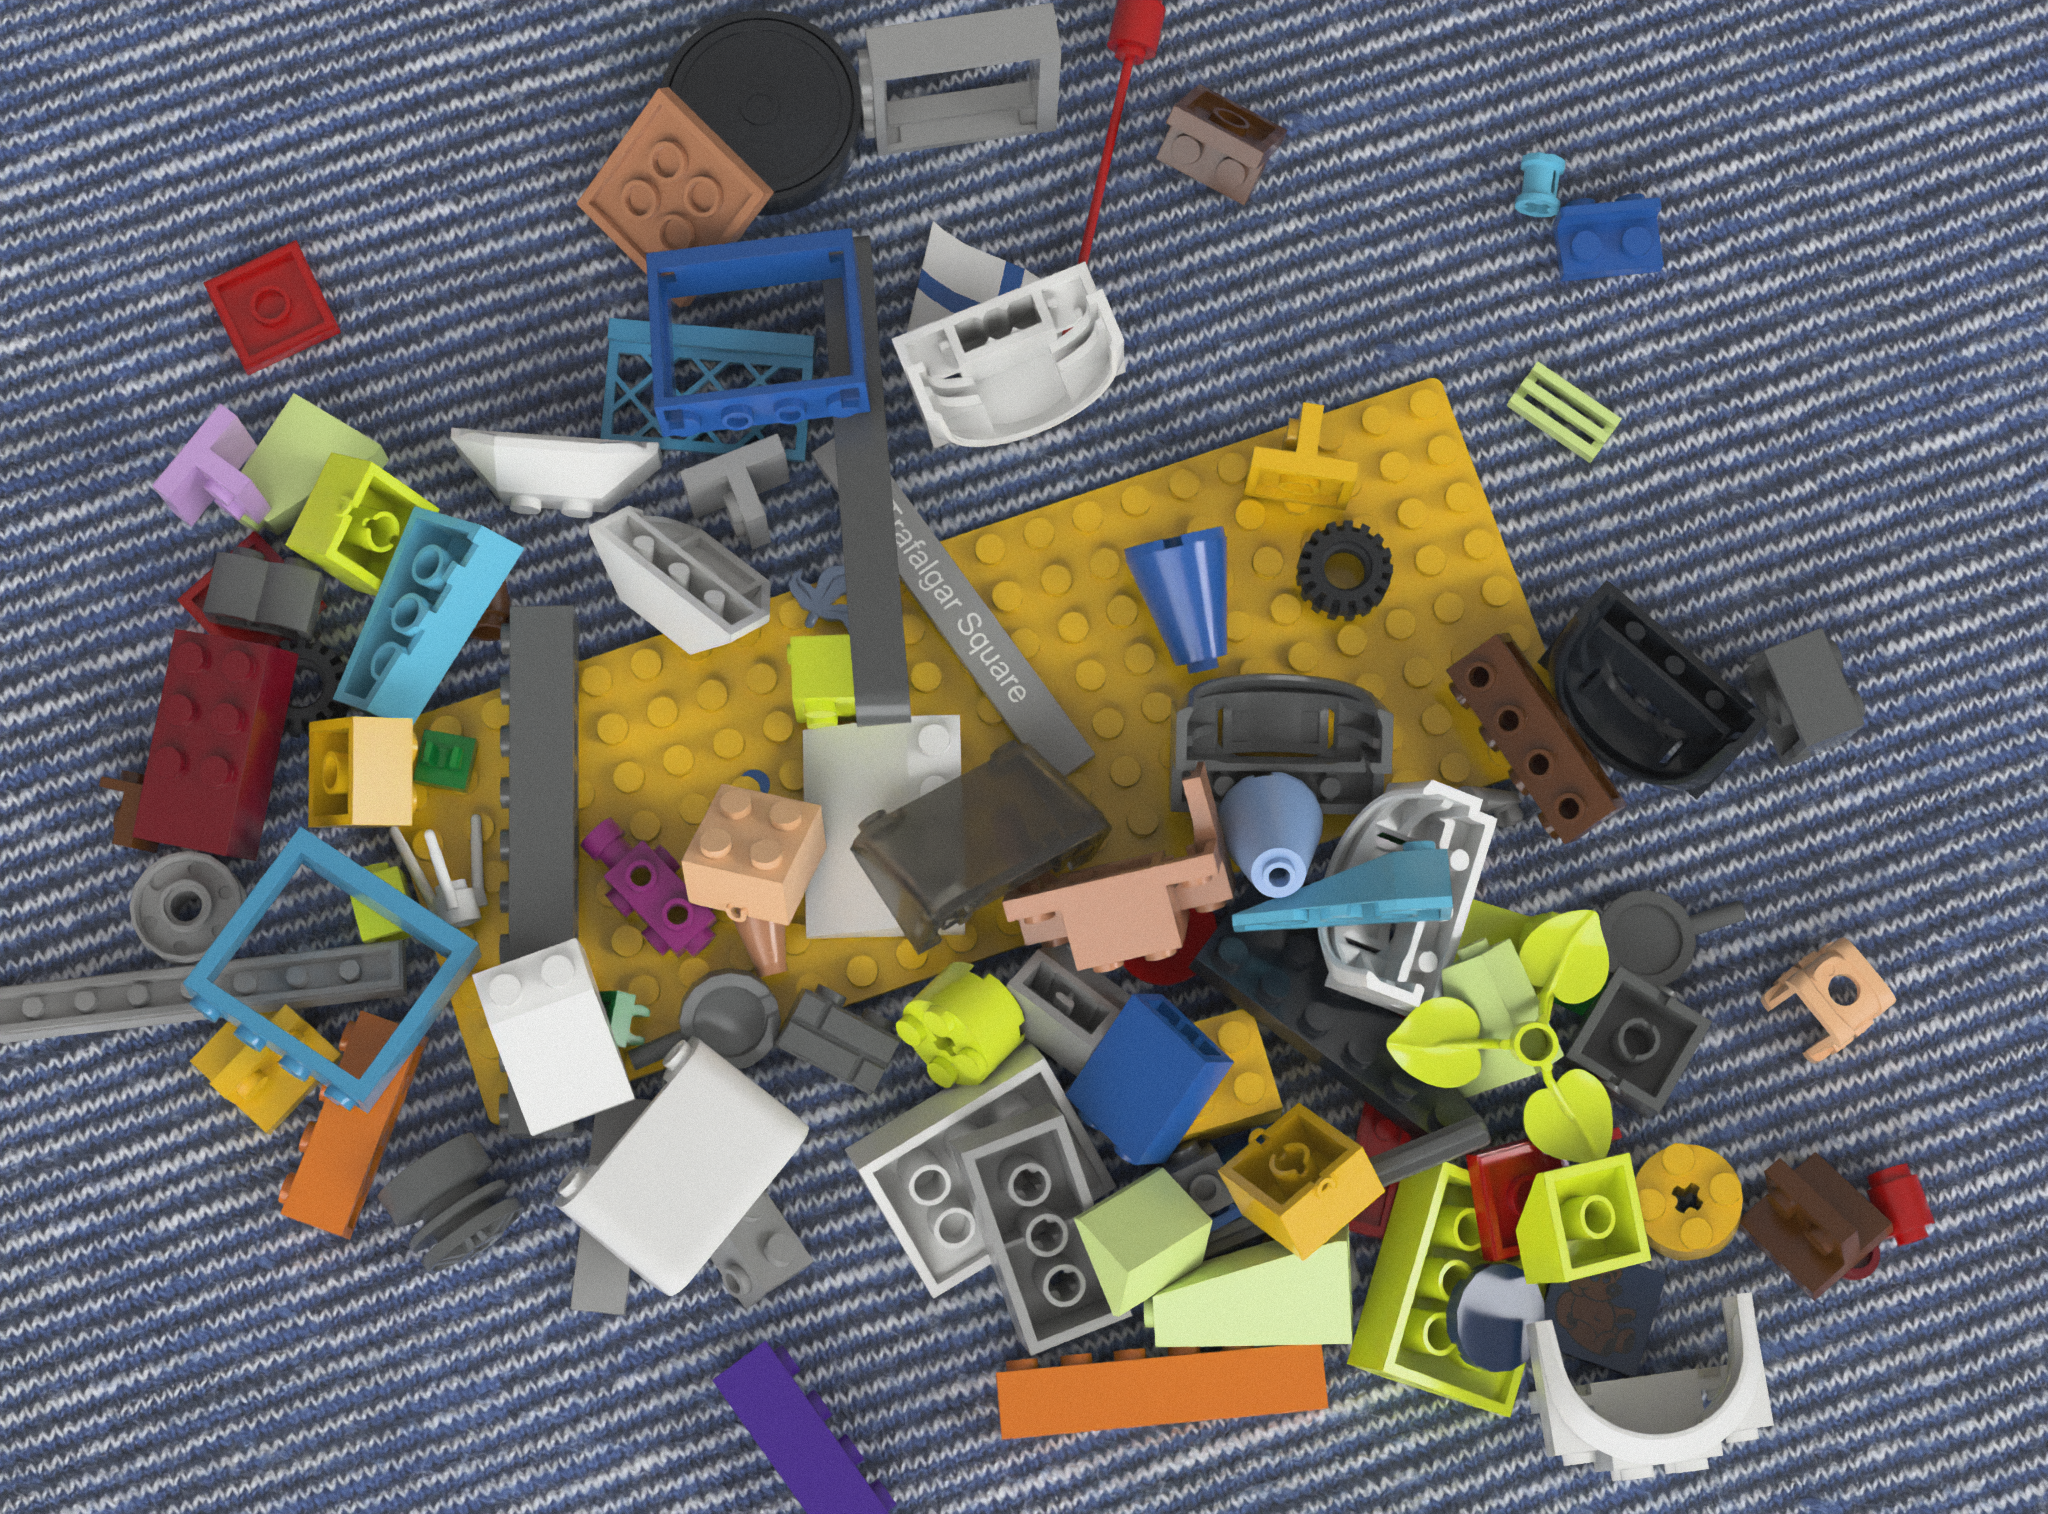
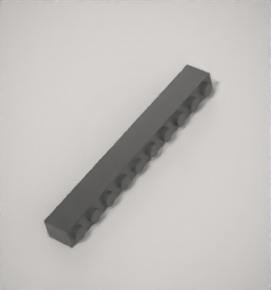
M573 605L510 606V623H501L502 654H510V674H501L500 680L502 705H509V725H501L500 729L502 757H509V777H501L500 780L501 808L509 809V829H501L500 831L501 860L509 861V881L500 882L499 893L501 913H509V934L500 935V964L574 938L579 941V617ZM499 1053L500 1072H507ZM508 1077V1093L500 1094L499 1122L500 1126H508V1134L514 1139L579 1138V1120L532 1136Z

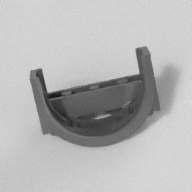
M1258 673L1226 676L1200 683L1178 701L1171 700L1170 811L1190 812L1182 778L1190 777V771H1195L1197 762L1204 761L1217 813L1227 791L1241 779L1252 775L1256 778L1272 775L1271 772H1283L1302 780L1315 793L1322 814H1359L1368 804L1384 794V774H1392L1394 715L1368 690L1348 682L1325 677L1301 674ZM1330 708L1334 712L1333 745L1328 749V717ZM1222 709L1221 746L1218 744V711ZM1290 752L1318 755L1313 757L1237 756L1232 753Z

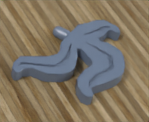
M844 565L826 568L821 573L816 588L801 580L803 576L802 570L795 571L788 586L801 609L809 612L805 620V626L813 628L818 618H821L828 622L843 623L849 634L847 605H832L841 596L846 595Z

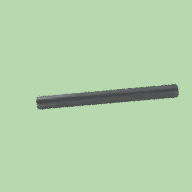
M1474 1115L1368 1159L1382 1186L1386 1187L1487 1146L1490 1143V1135L1481 1116ZM1241 1216L1210 1232L1203 1260L1265 1236L1267 1233L1245 1216Z

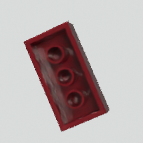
M175 629L132 837L229 857L257 860L299 654L269 645Z

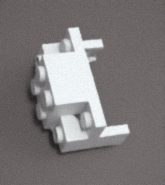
M1086 262L892 338L893 346L911 387L915 403L934 449L950 442L967 447L995 446L1043 432L1066 421L1088 407L1106 391L1115 376L1126 372L1123 336L1103 289L1097 291ZM1072 328L1060 338L1057 337V333ZM956 373L959 374V378L944 379Z
M1752 1292L1721 1298L1728 1340L1727 1365L1572 1386L1564 1368L1552 1320L1538 1321L1526 1325L1536 1391L1528 1393L1531 1414L1540 1413L1547 1457L1562 1455L1564 1466L1594 1462L1595 1472L1610 1471L1612 1481H1625L1654 1477L1653 1465L1664 1464L1665 1474L1709 1469L1707 1458L1723 1456L1721 1441L1726 1439V1443L1759 1439L1758 1428L1774 1426L1757 1332ZM1703 1390H1706L1707 1400L1711 1401L1705 1409L1701 1394Z

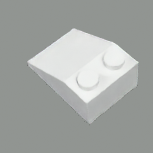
M576 938L472 975L489 1028L532 1136L635 1100L585 949Z

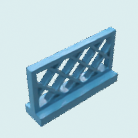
M609 318L607 336L609 350L600 439L659 442L661 450L723 455L746 446L755 437L759 440L765 438L761 432L771 424L758 425L757 427L750 426L751 432L736 444L722 443L713 431L706 432L713 442L695 441L705 432L689 436L684 440L671 439L669 436L663 438L646 437L645 435L653 428L662 436L657 416L653 418L636 397L653 382L652 373L631 390L618 374L620 354L642 356L652 368V359L650 358V322ZM672 323L674 364L680 359L692 360L705 375L683 394L676 389V396L696 394L709 382L718 391L725 390L715 377L730 364L744 365L756 379L748 387L768 385L766 381L782 368L802 370L801 381L813 380L814 363L816 364L817 354L815 336ZM701 361L719 364L709 371ZM753 366L771 368L760 376ZM619 384L626 394L616 402L617 385ZM632 400L649 422L634 435L613 434L615 413ZM809 419L794 424L797 428L795 450L784 449L787 461L806 462Z

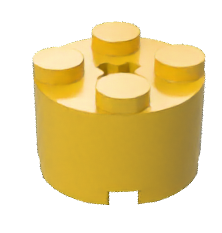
M1674 1143L1655 1153L1641 1167L1635 1181L1648 1245L1652 1249L1670 1259L1690 1261L1714 1255L1730 1243L1740 1223L1743 1197L1741 1183L1737 1174L1722 1156L1702 1146ZM1689 1193L1695 1194L1697 1196L1696 1205L1700 1209L1696 1210L1689 1207L1685 1213L1679 1212L1677 1210L1678 1199L1676 1196L1686 1197Z

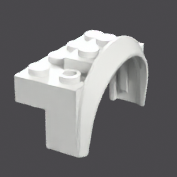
M1435 780L1388 783L1385 793L1368 804L1352 821L1332 855L1324 879L1388 853L1403 851L1402 845L1377 836L1382 832L1407 842L1434 841L1435 849H1447L1453 909L1450 920L1397 923L1394 936L1390 942L1391 923L1318 927L1319 940L1329 971L1325 982L1326 987L1407 1016L1424 1001L1443 997L1441 970L1454 962L1498 819L1480 812L1482 799ZM1347 941L1377 951V953L1375 954L1362 948L1356 947L1354 945L1348 944Z

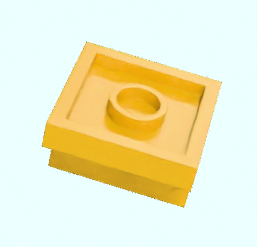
M1303 402L1299 418H1289L1282 450L1254 446L1243 495L1346 510L1356 483L1359 462L1317 455L1324 405Z
M285 1004L279 1011L259 1013L337 1065L341 1061L343 1055L288 1005ZM227 1022L190 1062L211 1081L209 1084L225 1099L236 1104L265 1133L271 1135L320 1082L311 1076L305 1082L295 1078L278 1064L282 1058L280 1055L266 1046L261 1052L253 1050L233 1034L238 1027Z

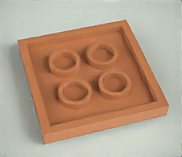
M669 87L658 88L576 204L647 274L646 253L738 242L774 191ZM674 272L662 273V275L674 274ZM697 295L671 299L681 308L689 306Z

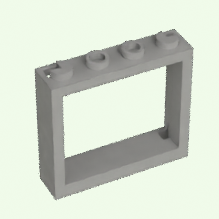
M1053 3L865 29L866 48L857 49L862 120L866 139L875 138L878 156L1056 131L1061 46ZM1030 60L1029 81L887 101L886 80Z

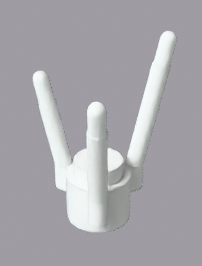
M474 814L471 817L472 888L467 887L465 879L451 881L434 831L431 829L425 831L424 836L439 885L434 888L436 895L399 828L391 827L389 829L396 848L422 894L429 911L457 929L469 926L482 919L479 908L489 904L484 890L483 839L480 815Z

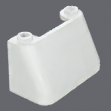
M693 1036L688 1042L685 1040L679 1041L667 1053L662 1062L667 1068L663 1076L667 1083L598 1166L590 1165L584 1170L580 1166L572 1169L560 1183L557 1191L561 1195L554 1202L555 1206L647 1283L668 1296H673L680 1292L694 1278L798 1150L809 1130L808 1125L791 1110L707 1044Z

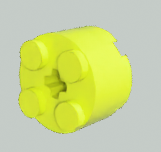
M953 962L944 968L905 1006L902 1018L896 1022L898 1035L903 1041L911 1045L927 1064V1072L931 1079L944 1088H950L954 1083L958 1085H979L1023 1042L1025 1033L1020 1035L1019 1026L1025 1021L1023 1012L1011 992L990 973L982 979L969 972L975 965L967 962Z

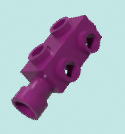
M612 817L602 821L584 838L580 846L595 862L601 860L610 869L604 875L606 883L611 887L605 894L606 898L625 918L633 911L648 926L641 934L661 956L665 955L669 950L678 959L686 951L693 957L698 955L716 937V934L711 930L717 923L716 916L711 912L713 908L689 903L686 885L675 874L681 866L664 847L659 844L652 850L642 840L633 848L623 838L626 832ZM639 868H645L652 874L651 880L644 886H637L631 881L633 872ZM677 906L685 908L688 911L687 920L682 924L671 923L668 920V913L672 908Z

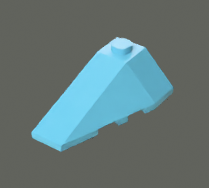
M1434 841L1403 843V851L1388 853L1299 888L1289 896L1274 898L1233 914L1234 932L1450 920L1453 900L1447 849H1435Z

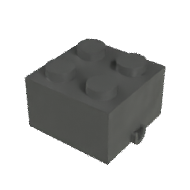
M1822 628L1765 649L1746 659L1747 664L1750 666L1742 673V676L1757 709L1769 718L1765 728L1783 768L1841 746L1865 725L1862 718L1865 716V707L1861 696L1854 687H1848L1841 671L1844 665L1841 652L1832 639L1827 640Z
M1618 966L1609 974L1606 986L1588 1008L1564 1049V1056L1557 1061L1556 1065L1566 1071L1582 1069L1594 1075L1604 1086L1609 1097L1648 1120L1662 1110L1712 1021L1675 999L1677 994L1670 988L1662 984L1654 987L1623 967ZM1661 992L1666 993L1667 995H1669V997L1663 995Z

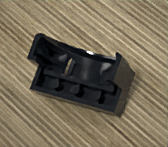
M1607 580L1574 614L1572 619L1537 661L1549 673L1552 691L1561 710L1589 750L1597 758L1614 770L1635 780L1665 789L1686 790L1696 800L1740 755L1769 721L1766 715ZM1594 669H1601L1579 693L1578 687ZM1613 673L1618 674L1625 682L1638 691L1669 718L1677 728L1661 721L1641 707L1623 689ZM1682 738V745L1666 763L1660 762L1679 739Z

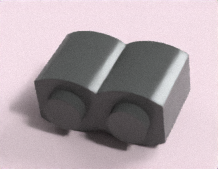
M234 547L232 553H217L203 613L208 621L249 631H260L293 640L307 638L311 642L326 582L321 572L315 571L316 565L307 560L286 557L284 563L264 561V555L256 550Z

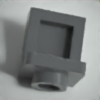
M1196 1138L1178 1144L1166 1163H1160L1161 1168L1166 1170L1207 1215L1235 1202L1217 1171L1223 1166V1163L1207 1138L1199 1142Z

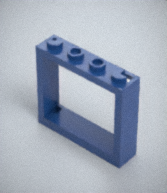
M852 228L646 253L654 409L663 437L675 435L689 437L700 432L725 429L739 431L750 426L774 423L795 424L807 419L832 416L846 418L856 413L871 412L858 258ZM843 251L842 254H829V252ZM665 272H674V274L662 275ZM842 278L850 375L676 396L671 298Z

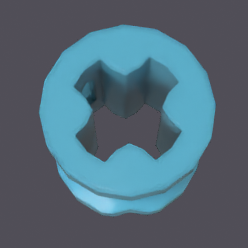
M1541 152L1523 155L1520 168L1524 171L1522 192L1515 199V209L1533 217H1552L1557 215L1561 207L1560 200L1557 199L1559 176L1564 173L1565 160L1557 155Z

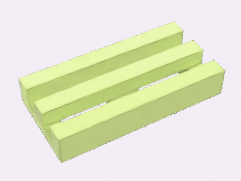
M1538 361L1507 403V407L1590 464L1622 420V418ZM1536 382H1540L1542 385H1544L1545 387L1556 393L1558 396H1560L1561 398L1575 406L1577 409L1591 417L1593 420L1604 426V428L1602 429L1593 422H1591L1589 419H1587L1586 417L1572 409L1570 406L1556 398L1554 395H1552L1551 393L1537 385ZM1529 394L1563 420L1570 422L1593 438V443L1590 445L1524 398Z

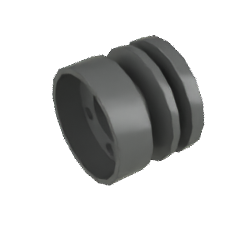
M471 1132L440 1145L415 1161L394 1177L377 1196L396 1226L404 1227L420 1220L424 1221L425 1225L413 1236L409 1245L415 1252L435 1245L421 1260L429 1274L440 1272L454 1264L463 1263L478 1255L495 1243L525 1210L516 1197L506 1199L494 1205L510 1188L505 1180L500 1179L481 1187L477 1184L488 1172L493 1162Z

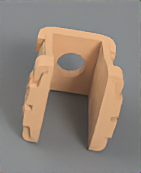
M1841 937L1835 942L1827 943L1817 952L1813 951L1801 958L1802 960L1787 972L1782 973L1781 977L1773 983L1774 986L1761 996V1003L1769 1012L1796 993L1827 1030L1828 1033L1802 1053L1810 1063L1816 1064L1830 1054L1833 1055L1844 1049L1855 1037L1864 1033L1874 1023V1018L1880 1016L1896 1002V998L1887 984L1860 951L1845 937ZM1833 977H1848L1856 985L1857 997L1851 1005H1839L1830 997L1828 987Z

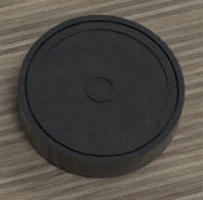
M768 10L740 12L717 19L698 30L685 41L670 61L664 74L660 88L669 87L774 191L757 216L784 214L806 207L817 201L838 184L850 168L857 154L862 136L863 120L860 85L856 72L839 44L826 32L807 20L783 12Z

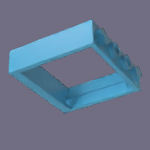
M300 826L183 984L189 995L193 998L189 1005L201 1012L205 1018L216 1023L221 1016L238 1027L233 1034L244 1044L257 1052H261L265 1046L282 1057L278 1064L292 1076L303 1082L311 1076L327 1087L323 1094L336 1105L340 1104L349 1111L355 1105L368 1114L479 961L481 952L478 942ZM302 864L447 959L360 1080L213 984Z

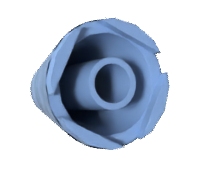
M1271 772L1272 775L1256 778L1252 775L1241 779L1228 790L1218 808V816L1229 857L1261 893L1274 898L1286 897L1295 893L1302 886L1323 831L1322 810L1315 793L1302 780L1283 772Z

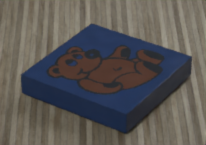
M1635 1264L1568 1282L1548 1283L1544 1297L1545 1320H1552L1560 1353L1630 1378L1636 1377L1667 1274Z

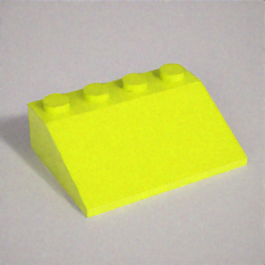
M1445 1162L1400 1180L1347 1364L1417 1389L1501 1416L1511 1417L1526 1362L1512 1371H1483L1464 1362L1459 1356L1462 1354L1458 1351L1457 1345L1451 1343L1447 1333L1446 1308L1454 1286L1460 1278L1466 1279L1471 1272L1475 1271L1470 1269L1481 1263H1494L1483 1260L1468 1170ZM1521 1255L1496 1261L1523 1269ZM1548 1283L1538 1284L1543 1300Z

